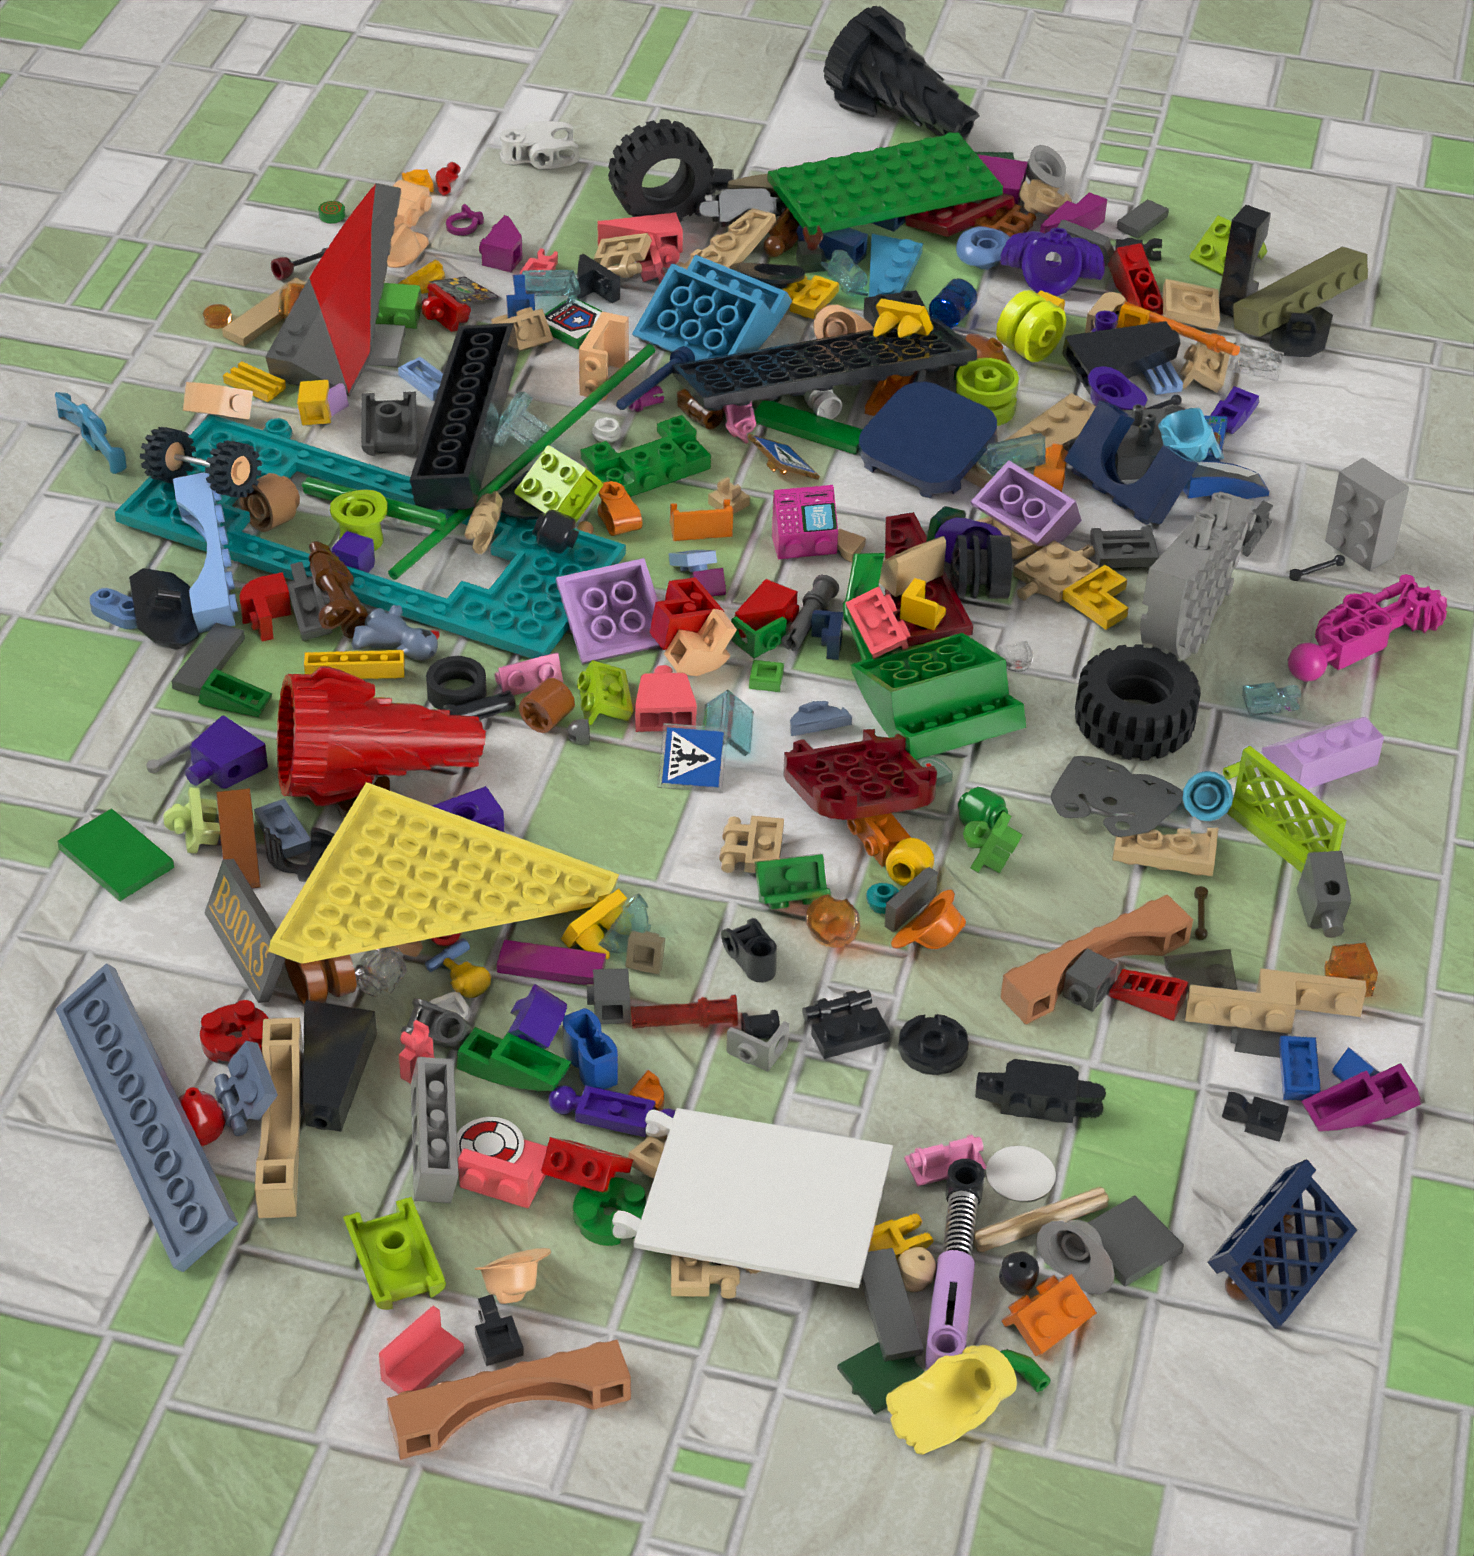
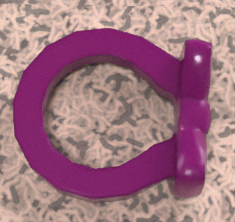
M464 204L461 206L460 213L453 214L446 220V229L449 233L456 236L469 235L475 232L478 225H483V213L472 211L469 206ZM458 219H472L470 226L465 228H457L452 225Z

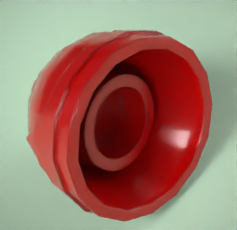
M196 1087L188 1088L178 1099L200 1145L205 1146L217 1140L223 1133L225 1126L223 1109L211 1094L199 1091Z

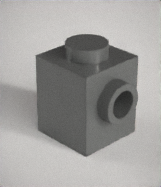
M628 968L593 970V984H587V1005H594V1014L601 1024L630 1023Z

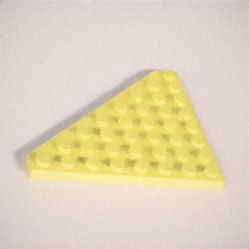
M366 782L272 937L268 951L303 964L590 908L613 893L619 874Z

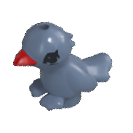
M393 605L388 613L381 608L373 610L367 616L365 626L355 627L351 644L353 650L366 646L378 649L397 648V650H404V654L413 660L424 661L436 654L438 649L437 640L440 637V633L437 630L429 631L422 628L409 627L399 617L403 612L400 605Z

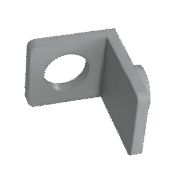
M783 1021L768 1042L730 1027L727 1031V1053L739 1058L744 1063L752 1064L768 1072L788 1046L789 1023Z

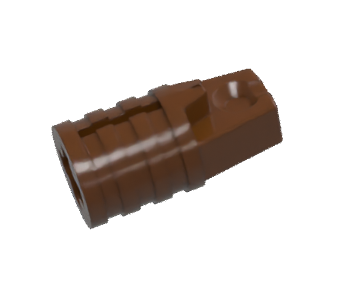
M686 389L677 392V406L689 418L709 430L716 428L721 423L724 416L723 409L709 411L704 409Z

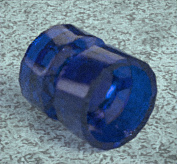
M960 278L949 281L929 304L931 318H938L949 328L956 327L977 303L978 296L975 288L968 281Z

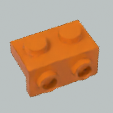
M1072 1274L1059 1280L1055 1275L1047 1278L1035 1287L1039 1292L1031 1299L1028 1295H1025L1008 1307L1011 1313L1001 1320L1005 1327L1015 1324L1035 1356L1043 1354L1097 1314Z

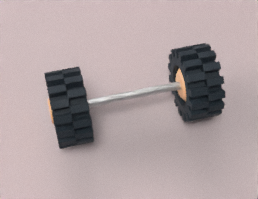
M158 427V429L151 431L152 435L147 434L145 439L148 443H142L141 446L142 449H145V453H140V459L145 460V462L141 463L143 469H147L144 473L147 476H151L150 478L173 483L174 478L188 476L186 471L192 472L194 467L190 463L207 466L208 468H205V473L210 474L206 478L207 483H211L209 487L216 491L215 493L230 497L244 498L247 496V493H252L254 491L252 485L257 486L259 483L256 480V476H261L262 472L257 470V467L262 466L261 460H256L260 455L254 451L255 448L235 441L225 440L224 443L219 442L216 444L217 449L212 448L210 451L213 457H207V460L192 456V453L196 452V447L190 446L194 441L188 437L189 434L187 432L168 427Z

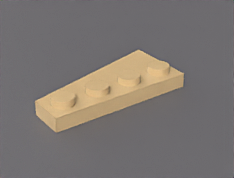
M752 208L730 224L728 232L721 235L717 234L710 239L711 244L703 250L698 248L690 254L691 259L685 264L679 262L677 266L687 269L696 254L736 270L737 266L746 259L777 223L775 214Z

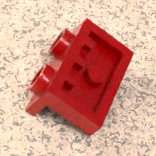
M550 1137L541 1173L599 1192H606L610 1179L615 1177L616 1172L630 1173L634 1159L576 1141Z

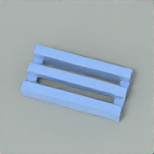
M421 357L398 367V375L429 399L435 401L439 384L443 377L441 371Z
M1170 361L1155 367L1156 375L1152 369L1143 372L1155 395L1182 391L1183 382Z

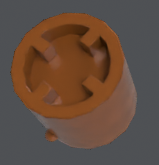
M547 678L521 700L519 712L522 719L531 729L539 733H547L573 710L575 699L572 692L563 682L555 678Z

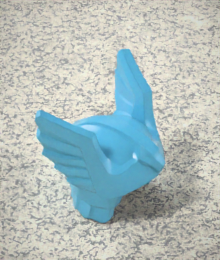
M1199 407L1168 414L1159 423L1158 427L1162 434L1164 445L1180 450L1195 462L1204 460L1209 449L1215 458L1224 459L1212 427L1207 423Z

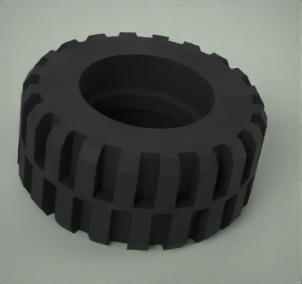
M660 119L659 123L652 120L646 122V125L640 127V125L633 128L634 132L629 136L626 134L621 139V145H616L612 152L615 157L609 160L608 165L610 169L608 178L612 185L611 188L628 215H632V217L676 212L679 222H682L685 216L689 215L691 217L694 214L692 210L695 205L694 203L706 201L705 195L710 194L713 187L710 182L714 181L715 175L713 160L694 131L689 127H685L681 122L673 121L671 123L669 119ZM665 159H680V165L676 174L668 182L658 187L648 188L642 186L646 173L653 165Z
M1126 644L1118 645L1114 650L1108 648L1099 653V656L1095 655L1091 658L1080 673L1075 704V720L1085 738H1090L1089 741L1096 748H1104L1107 754L1112 756L1118 754L1122 756V759L1131 760V757L1140 758V761L1150 760L1151 757L1155 756L1157 759L1163 758L1168 755L1169 751L1174 753L1182 748V745L1186 744L1192 737L1201 696L1199 681L1194 672L1190 671V667L1183 660L1178 661L1177 656L1171 652L1166 654L1161 652V649L1152 647V649L1145 648L1142 644H1135L1134 647H1127ZM1126 699H1135V700L1145 701V702H1148V703H1150V704H1149V705H1140V704L1130 703V702H1127V701H1124V700H1126Z

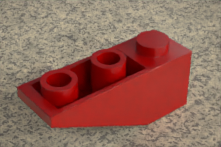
M1142 244L1116 248L1108 262L1116 288L1125 297L1127 302L1163 316V298Z

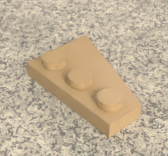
M1190 828L1177 829V834L1162 835L1161 832L1155 829L1138 835L1116 836L1112 860L1128 865L1138 864L1156 867L1160 870L1169 869L1188 872L1192 875L1212 876L1219 828H1207L1206 833L1191 834Z

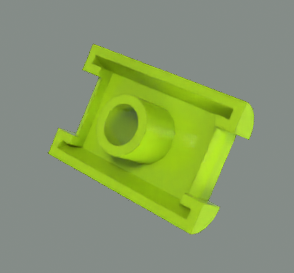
M412 1197L395 1201L396 1213L363 1222L359 1212L343 1216L375 1304L382 1310L393 1309V1302L428 1292L430 1298L434 1297L446 1286V1281Z

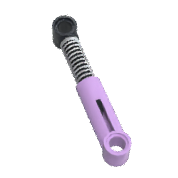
M971 1159L956 1160L948 1169L945 1192L946 1201L948 1202L943 1252L938 1256L925 1355V1368L927 1370L938 1358L945 1355L962 1354L966 1348L975 1262L972 1258V1246L976 1224V1209L982 1200L985 1180L983 1167ZM947 1309L954 1310L952 1326L945 1325Z

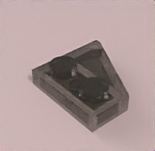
M1231 949L1164 956L1167 972L1173 978L1188 981L1189 986L1197 985L1238 990Z

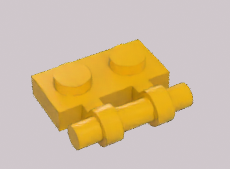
M805 275L803 280L789 283L786 289L783 288L781 290L786 291L792 299L790 312L815 319L817 313L826 307L839 292V283L817 275L808 280Z

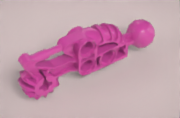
M1408 574L1401 575L1399 582L1384 588L1375 595L1369 592L1348 594L1344 597L1342 604L1329 610L1319 620L1315 631V638L1319 645L1311 642L1301 643L1291 650L1287 659L1289 671L1296 679L1301 681H1315L1324 674L1328 663L1335 669L1341 670L1387 647L1390 632L1404 624L1410 627L1412 632L1421 630L1423 633H1426L1427 629L1436 631L1438 626L1443 625L1446 619L1447 598L1441 595L1440 590H1431L1430 586L1426 588L1418 587L1414 577ZM1400 595L1398 601L1384 608L1377 605V603L1383 600H1389Z

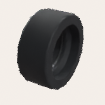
M448 656L437 660L429 667L426 673L427 697L432 706L437 709H443V706L448 703L455 706L485 698L487 695L485 669L472 658ZM453 679H462L473 683L470 687L460 690H450L440 686L443 682Z

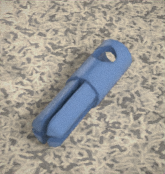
M464 938L445 948L441 953L426 961L425 967L429 972H433L443 965V961L446 958L454 960L470 950L469 943Z

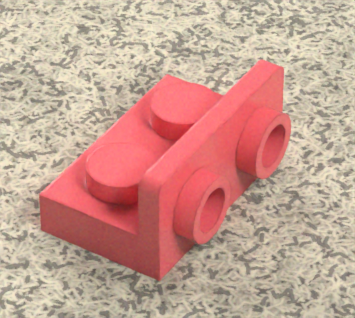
M878 586L845 602L873 659L899 646L902 650L908 648L906 638L910 637V633L903 620H896L893 612L897 611V608L890 594L884 596Z

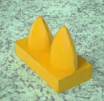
M881 299L876 304L879 318L874 326V337L884 335L893 329H897L899 338H904L914 333L928 335L933 330L925 306Z
M617 889L570 923L561 940L569 949L578 944L585 951L606 954V959H609V944L600 926L614 934L630 935L629 918L623 909L627 897L620 889Z

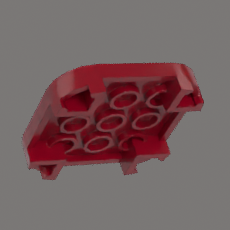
M863 729L862 741L813 749L802 739L793 742V750L784 752L783 776L786 782L813 811L831 819H860L918 809L928 806L934 801L936 796L937 770L935 766L922 767L905 750L906 738L899 733L895 737L888 738L876 736L875 729Z

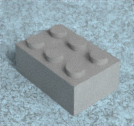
M1361 458L1339 471L1325 542L1368 571H1372L1394 557L1409 486L1365 458Z

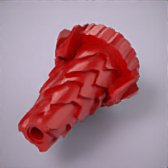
M321 666L313 674H287L282 683L277 718L279 786L283 796L307 797L317 807H324L358 796L366 782L372 784V780H375V775L403 776L407 774V771L431 770L430 768L433 766L478 767L479 757L483 754L486 741V731L483 730L482 722L476 716L450 715V710L428 709L424 706L410 703H392V698L374 697V684L365 682L354 675L336 668Z

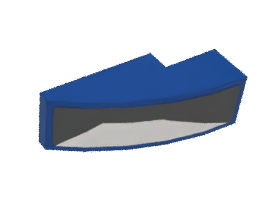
M1218 461L1197 462V468L1183 489L1188 499L1210 496L1211 500L1212 494L1219 493L1220 491L1244 499L1269 496L1270 492L1259 473L1242 466Z

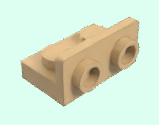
M528 307L516 312L517 316L508 318L507 315H501L491 320L492 324L514 323L519 352L553 341L543 309L533 311L532 307Z
M1197 342L1196 345L1191 344L1183 356L1186 361L1180 370L1183 388L1185 389L1195 379L1203 387L1217 393L1224 385L1230 354L1222 351L1219 353L1214 352L1200 342Z

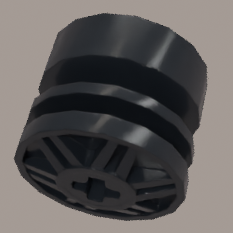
M956 535L955 545L951 553L950 571L951 581L959 599L965 598L967 585H969L970 598L972 599L977 598L980 585H985L988 599L1009 598L1012 581V547L1009 535H988L985 549H980L977 535L971 536L969 548H967L966 536Z

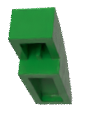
M475 1027L458 1050L456 1069L475 1077L513 1088L554 1091L570 1068L571 1061L508 1032L501 1039Z

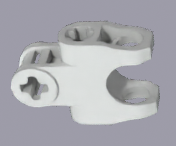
M536 121L527 124L524 129L504 130L500 133V141L502 143L500 160L509 165L531 163L537 169H555L573 165L579 161L578 144L573 142V126L566 122ZM559 130L568 132L567 136L562 139L554 138L555 133ZM570 149L573 151V154L569 158H562L559 155V151Z

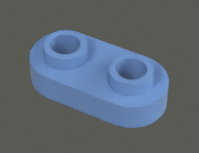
M109 588L99 589L90 596L89 601L93 615L123 629L137 628L131 597Z

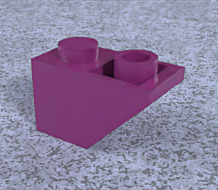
M504 215L497 224L493 225L490 233L481 240L479 253L482 254V266L512 273L523 259L522 236L510 217Z

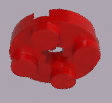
M240 1000L235 1004L226 1005L205 1014L201 1018L199 1033L204 1054L215 1063H218V1059L229 1061L230 1063L231 1058L238 1052L245 1041L258 1043L262 1053L263 1020L269 1019L262 1010L256 1008L254 1003L249 1000ZM233 1032L242 1033V1036L239 1038H236L234 1035H228Z

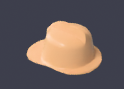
M402 223L395 226L394 235H392L390 243L391 251L387 259L388 267L398 268L411 264L428 246V238L421 233L413 232L406 224Z
M828 305L822 308L817 313L813 323L814 334L817 339L874 329L867 320L841 305Z
M537 1248L501 1257L484 1267L475 1268V1270H481L488 1293L496 1295L499 1303L519 1302L523 1299L526 1292L535 1288L538 1261L551 1254V1250Z

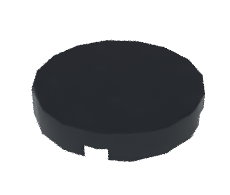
M926 1014L919 1015L907 1021L900 1030L898 1051L902 1060L910 1068L923 1074L941 1075L951 1073L962 1066L968 1055L969 1041L967 1039V1032L961 1024L950 1017L940 1014L926 1018Z

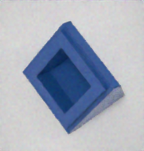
M1349 1047L1332 1069V1073L1342 1082L1366 1070L1371 1077L1380 1073V1071Z

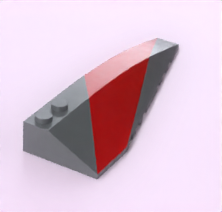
M375 183L341 227L306 282L265 356L270 374L285 380L287 384L300 386L301 381L328 380L330 389L339 383H343L346 394L350 397L371 357V344L376 331L375 323L380 310L379 301L383 294L388 267L387 259L391 251L390 243L391 237L394 235V221L398 213L401 188Z

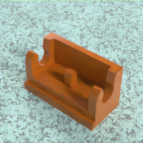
M730 499L723 501V509L679 512L677 510V503H671L670 527L673 541L733 537V507L730 506Z

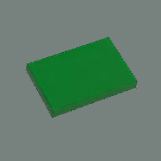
M112 808L57 841L61 852L118 901H122L174 868V862L170 856Z

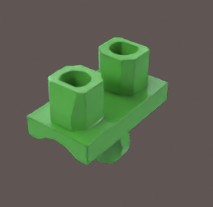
M1002 812L992 830L989 829L988 824L984 821H972L965 826L963 837L968 847L980 848L970 869L979 873L983 865H986L998 873L1001 872L1010 853L1014 852L1023 835L1007 826L1012 816Z

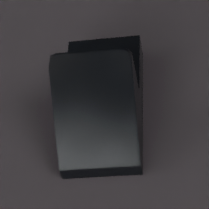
M584 253L579 255L577 299L595 292L610 303L620 300V276Z

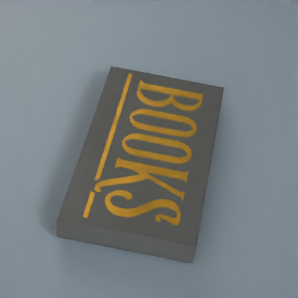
M224 859L222 860L204 913L257 1002H269L286 959L268 951L270 941L277 928L235 860Z

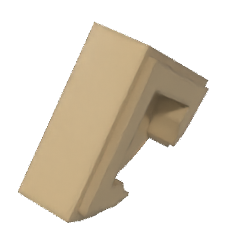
M839 528L837 548L845 560L852 562L854 554H859L865 547L866 538Z

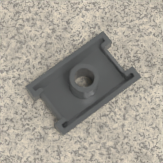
M403 392V400L375 401V393H362L361 447L366 454L375 456V452L404 451V455H408L416 450V392Z

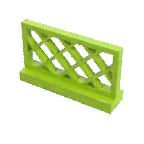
M1248 746L1243 749L1233 802L1227 814L1301 873L1308 853L1340 851L1347 820L1253 747ZM1252 763L1257 766L1261 776L1257 777ZM1274 780L1281 784L1285 795L1280 794ZM1260 782L1265 783L1270 797H1266ZM1299 799L1305 803L1309 813H1304ZM1288 800L1294 816H1290L1284 801ZM1323 818L1333 825L1332 833H1329ZM1312 819L1319 835H1314L1308 820ZM1317 841H1322L1324 847H1323L1321 844H1319Z

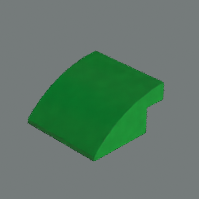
M964 633L885 654L875 659L871 658L850 664L856 683L880 726L889 738L895 737L898 733L905 737V750L915 760L1027 728L1024 704L1009 695L1006 659Z

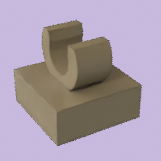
M632 931L628 937L625 967L659 975L663 965L666 938L659 937V934L645 931L640 933Z

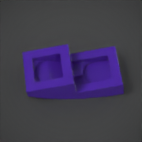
M1234 386L1225 401L1220 400L1210 416L1227 417L1226 432L1233 434L1247 421L1259 404V396Z

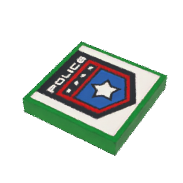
M571 296L545 313V317L552 337L579 349L602 311Z

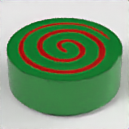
M326 201L318 207L319 219L325 223L335 224L345 218V206L341 202Z

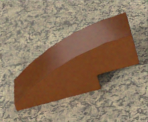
M250 788L216 792L223 860L234 859L251 888H259L261 885Z

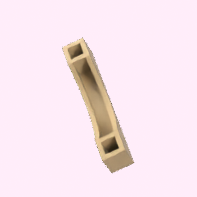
M300 1017L264 1019L262 1055L278 1096L262 1116L260 1148L256 1160L255 1174L258 1218L297 1217L303 1064Z

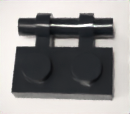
M855 990L844 993L843 997L829 1001L823 998L814 1001V1005L802 1008L805 1021L817 1018L819 1020V1023L811 1025V1035L824 1059L890 1041V1030L878 1008L874 1007L867 1010L862 1008L864 1005L872 1004V996L869 990L859 993ZM846 1010L849 1014L834 1018L832 1015Z

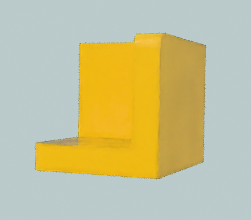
M328 380L300 382L297 404L302 425L331 423L332 416L328 402Z
M914 578L902 594L900 619L934 630L944 617L946 608L938 605L936 602L925 599L926 581Z

